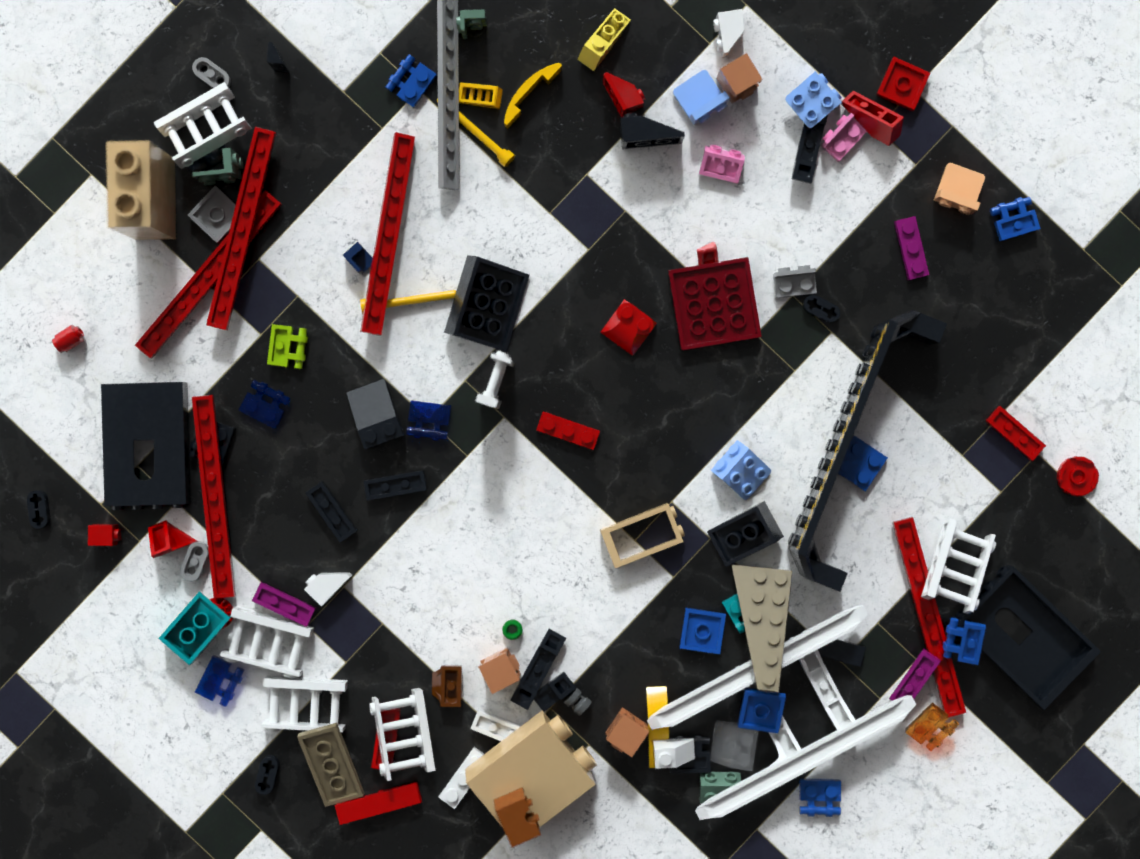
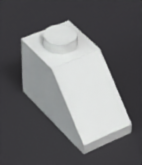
M350 572L320 573L317 576L313 574L305 582L308 586L304 590L320 606H323L345 584L352 574Z
M694 738L653 740L655 769L676 768L695 759Z

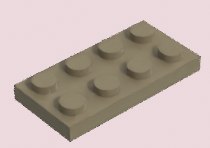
M337 723L298 733V741L325 807L364 796L363 787Z

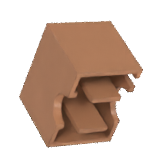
M747 53L722 67L716 77L723 90L730 97L731 103L739 99L744 100L754 94L753 91L759 87L758 83L763 80Z
M508 647L480 661L482 665L478 666L492 694L520 680V665L515 655H511Z
M622 707L605 732L607 735L606 740L619 752H625L633 757L648 735L649 728L645 722Z

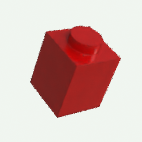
M118 524L88 525V546L118 545V541L121 539V530L118 529Z

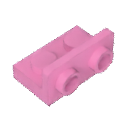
M852 113L848 117L843 115L836 123L839 127L834 132L830 129L822 138L825 142L821 147L838 162L867 132L852 118L854 116Z
M717 145L705 146L699 174L738 183L745 155L734 149L730 151L722 150V147Z

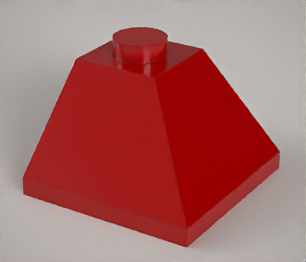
M608 72L603 75V85L621 117H624L625 114L633 113L644 106L643 100H645L641 89L637 90L634 84Z

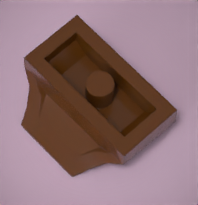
M442 665L439 670L432 673V695L439 700L440 707H461L462 665Z

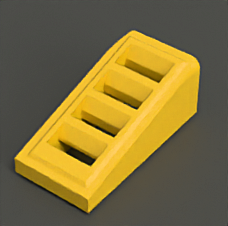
M460 82V104L500 109L502 89L500 87ZM467 88L470 89L469 99H466ZM475 90H478L477 99L474 100ZM486 91L485 101H482L483 92Z

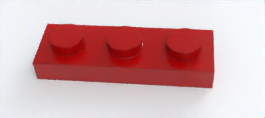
M998 406L985 421L1030 461H1033L1046 447L1042 441L1001 406Z
M544 411L536 429L537 431L594 450L600 433L599 430Z
M401 709L381 711L382 724L398 721ZM398 729L384 732L386 744L396 742ZM376 732L371 768L379 769V764L382 763ZM395 750L387 752L389 764L393 763Z

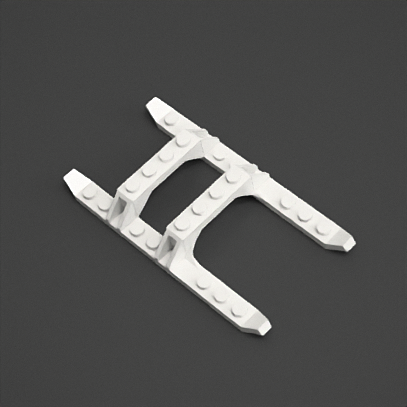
M864 605L844 610L814 627L804 630L799 635L791 637L784 644L782 668L799 660L833 726L837 730L801 749L782 715L779 733L769 732L777 747L779 758L769 767L712 796L699 805L695 812L700 820L720 818L903 721L916 706L912 695H906L855 720L825 667L818 649L855 630L868 615ZM748 660V662L737 666L735 669L663 706L648 718L649 726L652 730L673 727L740 690H745V688L757 689L752 660Z

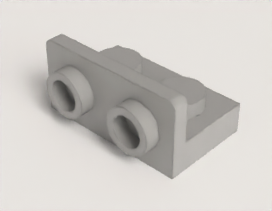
M810 265L798 266V270L790 271V267L779 268L778 272L773 274L775 298L816 294V268L810 269Z

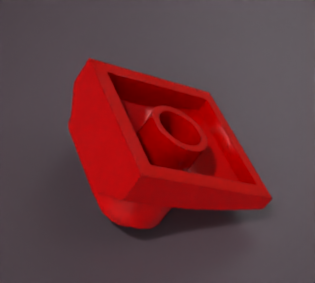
M624 299L600 333L633 356L657 323Z

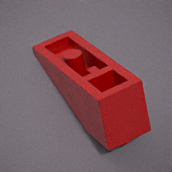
M852 91L842 100L841 105L850 114L852 113L857 122L878 141L890 146L901 135L904 121L903 116L855 91Z

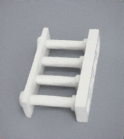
M225 82L154 122L156 128L164 137L170 136L178 152L172 159L181 169L192 165L194 161L231 140L243 136L252 129L244 117L238 119L229 102L235 97ZM221 105L231 121V124L223 129L220 128L212 113V110ZM203 115L214 133L205 139L202 138L194 123L196 119ZM186 125L196 142L195 145L188 149H185L176 132Z
M497 351L496 354L491 353L490 356L496 363L487 390L484 391L483 395L478 393L476 402L499 409L502 401L498 400L499 396L497 394L507 365L513 367L514 362L509 357V354Z
M948 519L943 522L921 597L930 600L938 595L965 604L963 613L968 614L974 612L979 605L978 595L990 553L996 547V542L994 541L996 535L990 534L985 536V539H981L959 531L956 527L958 521ZM957 538L982 547L979 559L952 549L950 546L952 539ZM952 557L976 566L974 576L970 577L948 569L945 565L946 559ZM946 576L971 585L968 597L942 588L939 585L941 577Z
M237 606L232 609L230 617L236 618L235 621L237 623L230 649H225L220 653L221 657H225V661L248 663L284 673L283 676L293 679L302 674L303 670L296 668L303 640L306 637L312 636L314 627H305L297 622ZM247 622L255 623L256 631L249 656L237 653L244 625ZM267 627L275 628L274 631L276 632L269 661L257 658L263 632ZM290 632L294 633L296 638L289 664L286 666L276 662L283 636Z
M267 676L264 678L263 687H269L271 691L270 718L261 724V728H267L269 732H277L279 729L312 730L333 723L338 724L340 694L348 689V680L298 677L293 679ZM281 688H288L291 692L290 721H278L279 691H281ZM302 689L310 690L311 693L310 723L298 722L299 692H302ZM322 690L330 691V694H332L330 724L318 723L319 697ZM338 724L340 732L345 730L346 724Z
M420 688L411 689L412 695H409V698L379 703L377 697H371L372 703H369L371 715L375 716L382 763L379 764L381 776H384L387 781L391 780L390 772L421 766L427 772L436 771L423 690ZM406 706L414 707L415 715H412V718L382 724L381 711ZM409 726L417 727L418 735H416V738L386 744L385 731ZM413 746L421 748L422 755H419V758L389 764L387 752Z

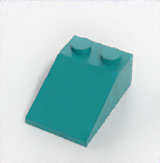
M199 591L158 639L188 665H191L209 646L231 617Z

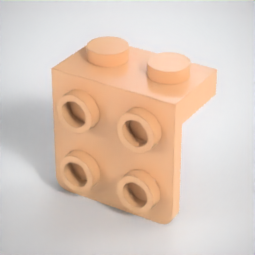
M948 163L934 201L940 202L941 206L959 209L958 211L963 214L970 215L979 209L980 203L977 202L985 176L959 165Z

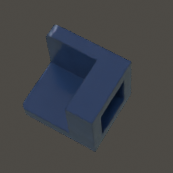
M358 241L343 254L345 259L360 275L371 267L373 258Z

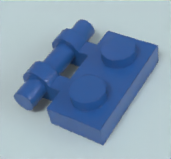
M409 54L405 60L400 62V67L396 73L390 76L385 88L391 92L396 86L400 88L397 97L414 108L437 77V74L421 62L416 68L412 67L411 64L415 58ZM407 71L411 75L408 78V80L405 83H403L401 81V78Z
M1030 197L1016 198L1013 202L1007 204L1003 202L997 204V207L990 208L992 216L998 214L1001 216V220L994 222L999 241L1041 229L1035 210L1028 212L1025 206L1032 204ZM1018 210V215L1009 217L1008 211Z
M950 618V623L946 627L947 638L943 642L942 647L944 650L943 657L951 658L952 652L958 653L957 661L978 665L986 625L965 621L964 627L960 628L958 627L959 620L957 618ZM955 636H961L960 645L954 643Z
M800 779L799 799L800 801H807V806H800L799 813L807 814L808 817H814L815 815H826V817L841 815V807H833V801H841V780ZM815 801H825V807L815 806Z

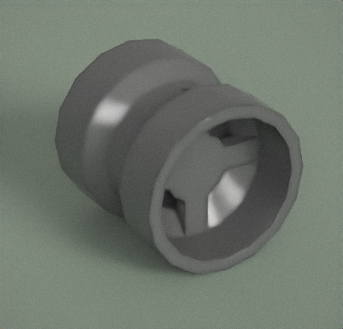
M576 688L566 697L563 703L568 707H572L574 713L580 716L592 701L588 697H584L581 691Z

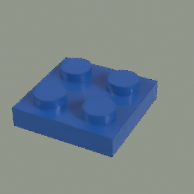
M853 435L838 474L863 491H866L888 457Z
M685 607L679 648L720 654L726 614Z
M745 688L738 727L779 733L786 694Z

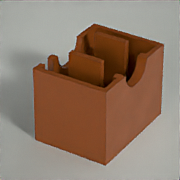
M523 787L494 799L495 811L512 848L541 835L538 813H527L533 803L531 798L527 799V796L524 795Z

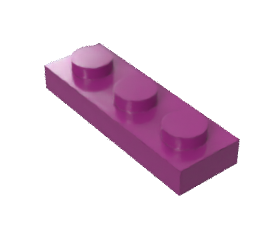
M913 216L895 221L894 224L908 280L928 276L929 271L916 217Z
M263 582L259 584L252 599V602L305 627L309 625L316 610V607Z
M923 648L889 699L893 701L906 695H912L913 699H915L941 660Z

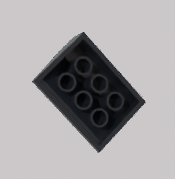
M467 255L444 333L507 352L529 274L478 256Z

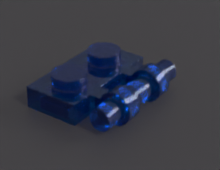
M253 380L251 387L256 389L257 393L253 395L247 392L239 411L276 429L285 412L278 406L280 402L288 405L291 398L285 396L284 392L280 390L275 391L268 387V384L264 382L260 383ZM266 394L273 398L272 403L263 400V395Z
M411 400L408 420L416 421V426H407L406 434L414 435L415 438L423 436L431 437L432 440H447L448 432L440 431L441 425L449 426L451 405ZM423 422L433 423L434 429L422 428Z
M213 655L195 693L211 701H214L216 696L219 695L222 697L219 704L227 707L229 701L235 695L234 691L237 685L243 679L244 669L237 667L235 672L232 673L229 671L232 663ZM225 678L230 680L227 689L221 688Z

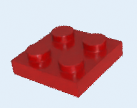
M893 57L876 96L913 112L930 76V72Z

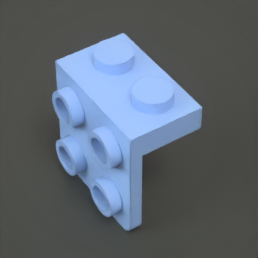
M706 70L700 71L673 90V95L693 125L698 122L700 124L711 117V113L714 111L720 112L728 106L726 103L730 98L726 91L721 93Z
M816 71L785 98L788 105L808 128H813L842 103L840 101L842 98L835 89L831 90L827 85L829 82L822 73L818 75Z
M738 440L711 469L716 476L722 479L744 500H747L771 473V469Z

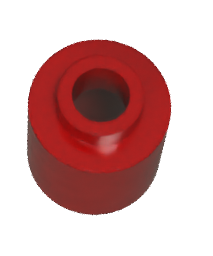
M70 325L56 334L55 338L52 339V343L60 353L68 352L84 341V333L79 326Z

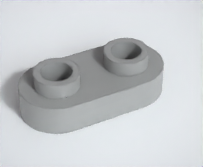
M204 57L194 61L192 66L194 74L209 86L215 88L220 85L218 84L220 78L224 79L228 87L230 86V76L212 61ZM207 66V71L201 72L202 67Z
M195 542L189 546L180 569V574L184 580L194 581L202 575L209 556L207 544ZM198 548L202 549V555L197 554L196 550ZM190 567L195 568L194 574L189 572Z

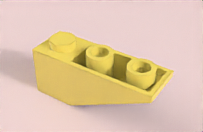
M614 8L585 43L577 60L594 71L606 57L631 19Z

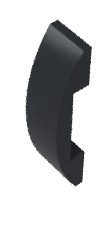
M828 115L813 128H808L804 123L795 157L792 180L808 184L812 183L816 167L815 163Z
M551 629L547 630L510 701L526 710L529 709L552 663L560 652L566 637Z

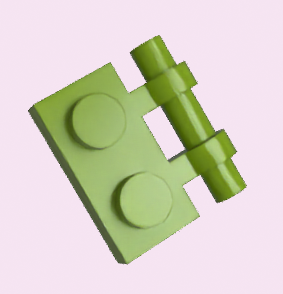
M272 324L267 364L289 367V359L295 360L294 368L302 369L303 361L306 359L304 350L305 343H308V337H306L307 329L299 328L298 335H293V327ZM292 341L297 342L296 354L290 353Z

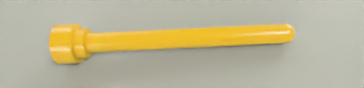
M459 112V122L497 155L498 162L503 167H507L515 158V155L510 150L501 149Z
M456 290L388 299L386 308L452 299L455 297ZM360 299L363 315L365 299Z

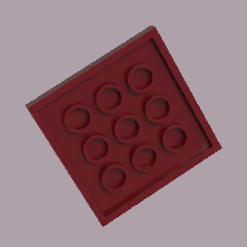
M748 257L668 270L681 351L762 337Z

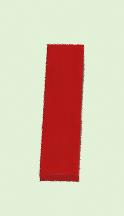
M415 782L338 803L335 805L339 824L342 825L421 803L422 799L418 783Z

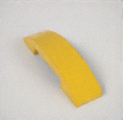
M560 63L552 64L539 70L521 85L510 101L505 114L504 125L507 129L521 115L518 105L542 80L549 85L562 71Z
M667 686L646 687L648 718L668 704ZM648 724L649 768H655L653 740H668L669 727L652 730Z

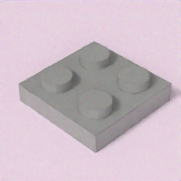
M214 186L192 209L188 216L219 244L229 233L236 204L217 186Z

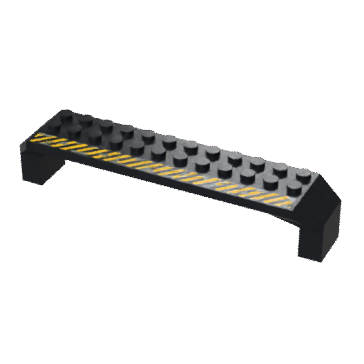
M911 310L873 327L870 334L872 338L871 343L866 345L862 354L865 357L863 363H859L855 371V375H857L855 383L852 382L847 392L850 394L849 398L841 406L840 412L842 415L840 421L836 420L833 426L834 436L826 444V456L821 458L818 464V469H820L818 476H814L812 479L810 496L807 495L804 499V511L796 519L795 525L797 528L795 534L791 533L788 540L790 545L789 551L798 572L806 579L841 592L847 577V572L821 562L813 535L890 342L906 335L929 345L937 344L941 341L947 323Z

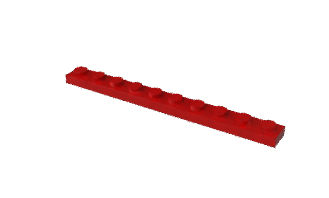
M258 127L254 129L206 323L207 326L228 331L276 137V132Z
M395 132L393 136L360 328L362 333L378 336L382 335L415 136Z
M266 190L260 198L250 242L282 205ZM228 235L135 344L150 359L157 354L216 284Z
M214 395L193 396L192 406L214 599L234 597L235 586Z
M908 517L894 521L892 524L926 649L941 660L933 674L944 715L946 718L964 714L966 709L952 658L943 657L944 650L942 647L943 642L946 641V636L936 599L928 600L921 597L928 570L914 518Z

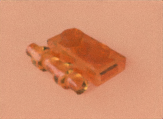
M932 702L906 727L905 732L919 744L928 740L929 743L926 747L928 750L933 751L936 747L939 748L943 744V740L948 735L951 736L955 732L959 722L953 719L950 723H946L948 714ZM938 728L941 729L937 735L933 734Z

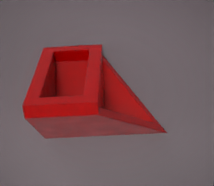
M167 520L148 527L151 557L153 559L197 542V540L176 528Z

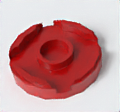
M1073 456L1060 464L1057 470V481L1059 487L1065 493L1071 496H1084L1096 488L1099 481V472L1091 460L1085 457Z

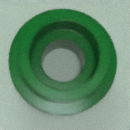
M514 619L506 621L502 628L503 635L509 640L518 639L523 631L521 623ZM510 626L516 627L515 633L509 631Z

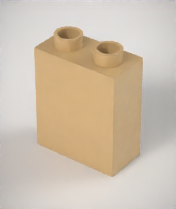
M150 141L106 142L108 228L135 240L176 239L175 162L172 156Z
M541 710L465 769L466 783L500 825L501 822L495 811L494 799L523 787L524 795L527 796V799L531 798L533 803L527 813H538L540 828L595 785L591 770L597 766V763L583 745L575 751L566 739L572 736L573 733L559 715L550 720L544 711Z

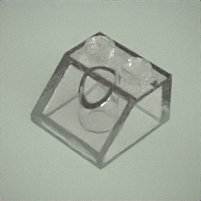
M716 720L710 761L733 769L752 771L758 730L739 728L737 723Z

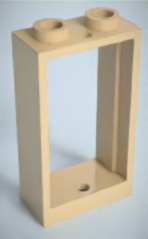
M666 503L600 529L615 568L683 542L682 537L685 534L681 524L677 526L674 519L678 517L674 506L670 507ZM666 511L676 538L620 560L610 532Z

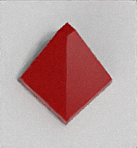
M715 242L697 249L698 265L719 262Z

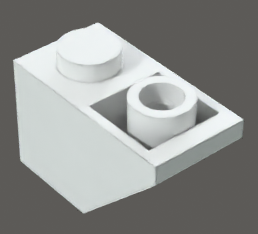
M742 9L718 12L716 19L713 20L714 31L718 32L719 39L716 40L717 51L721 52L722 58L729 54L744 33L745 25Z

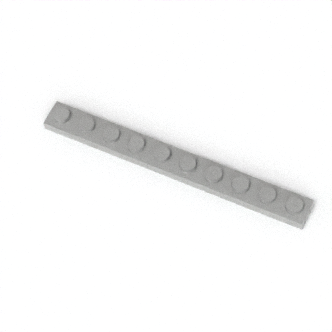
M437 0L438 188L459 190L458 29L456 17H458V0Z

